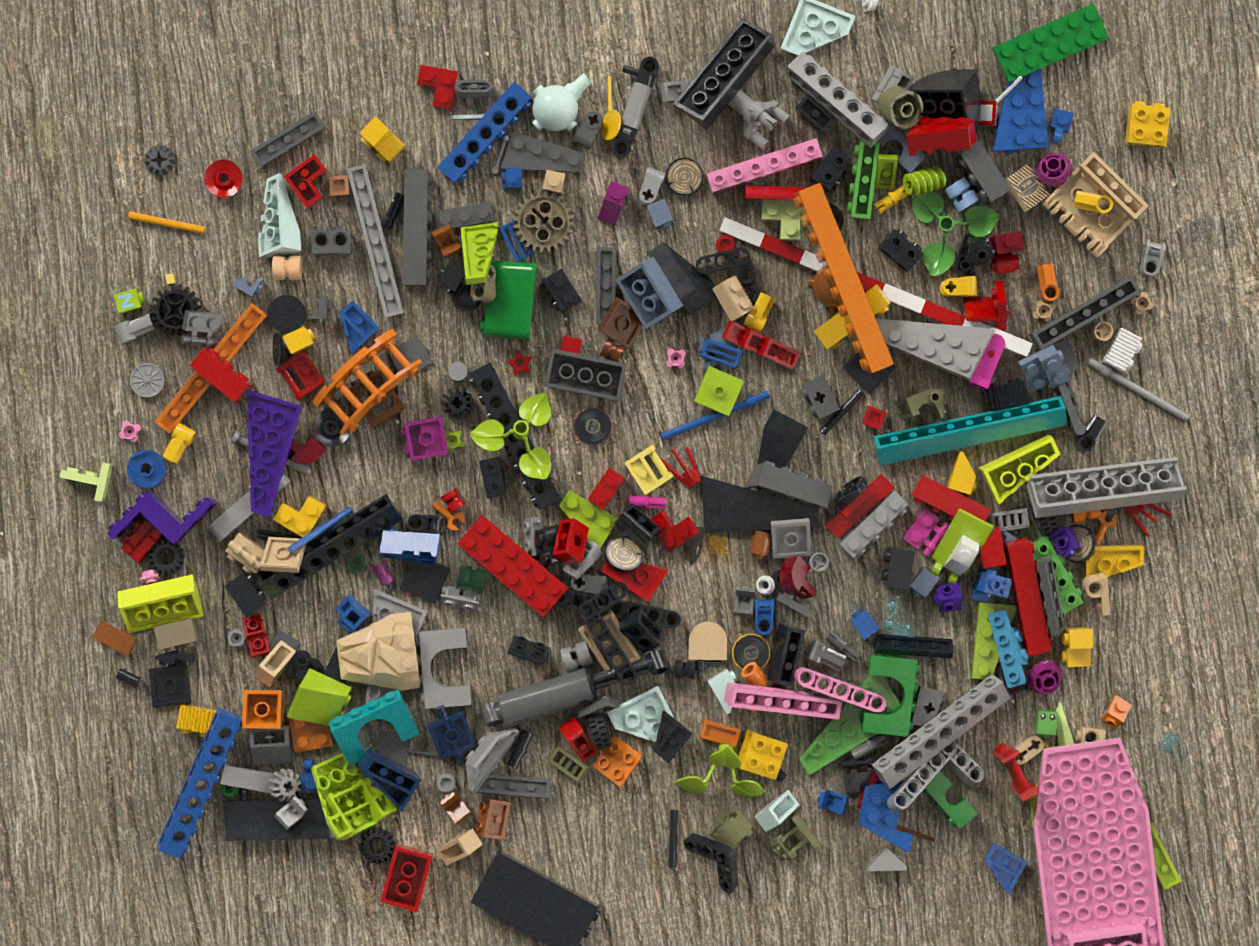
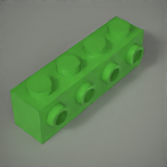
M860 140L859 145H855L854 156L857 157L856 164L852 165L851 175L855 177L854 183H850L849 194L852 195V201L848 202L847 214H850L849 219L869 221L871 218L880 142H877L871 148L862 140Z
M1042 536L1034 540V561L1038 562L1044 556H1052L1062 613L1065 614L1083 604L1082 598L1084 596L1079 587L1075 588L1073 584L1075 579L1070 571L1065 570L1063 565L1066 563L1063 557L1057 555L1054 550L1055 546L1052 539Z

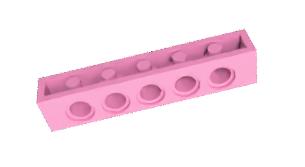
M816 138L707 173L706 178L713 194L819 160L823 156Z
M727 682L724 702L730 707L830 719L840 718L843 702L840 699L822 693Z

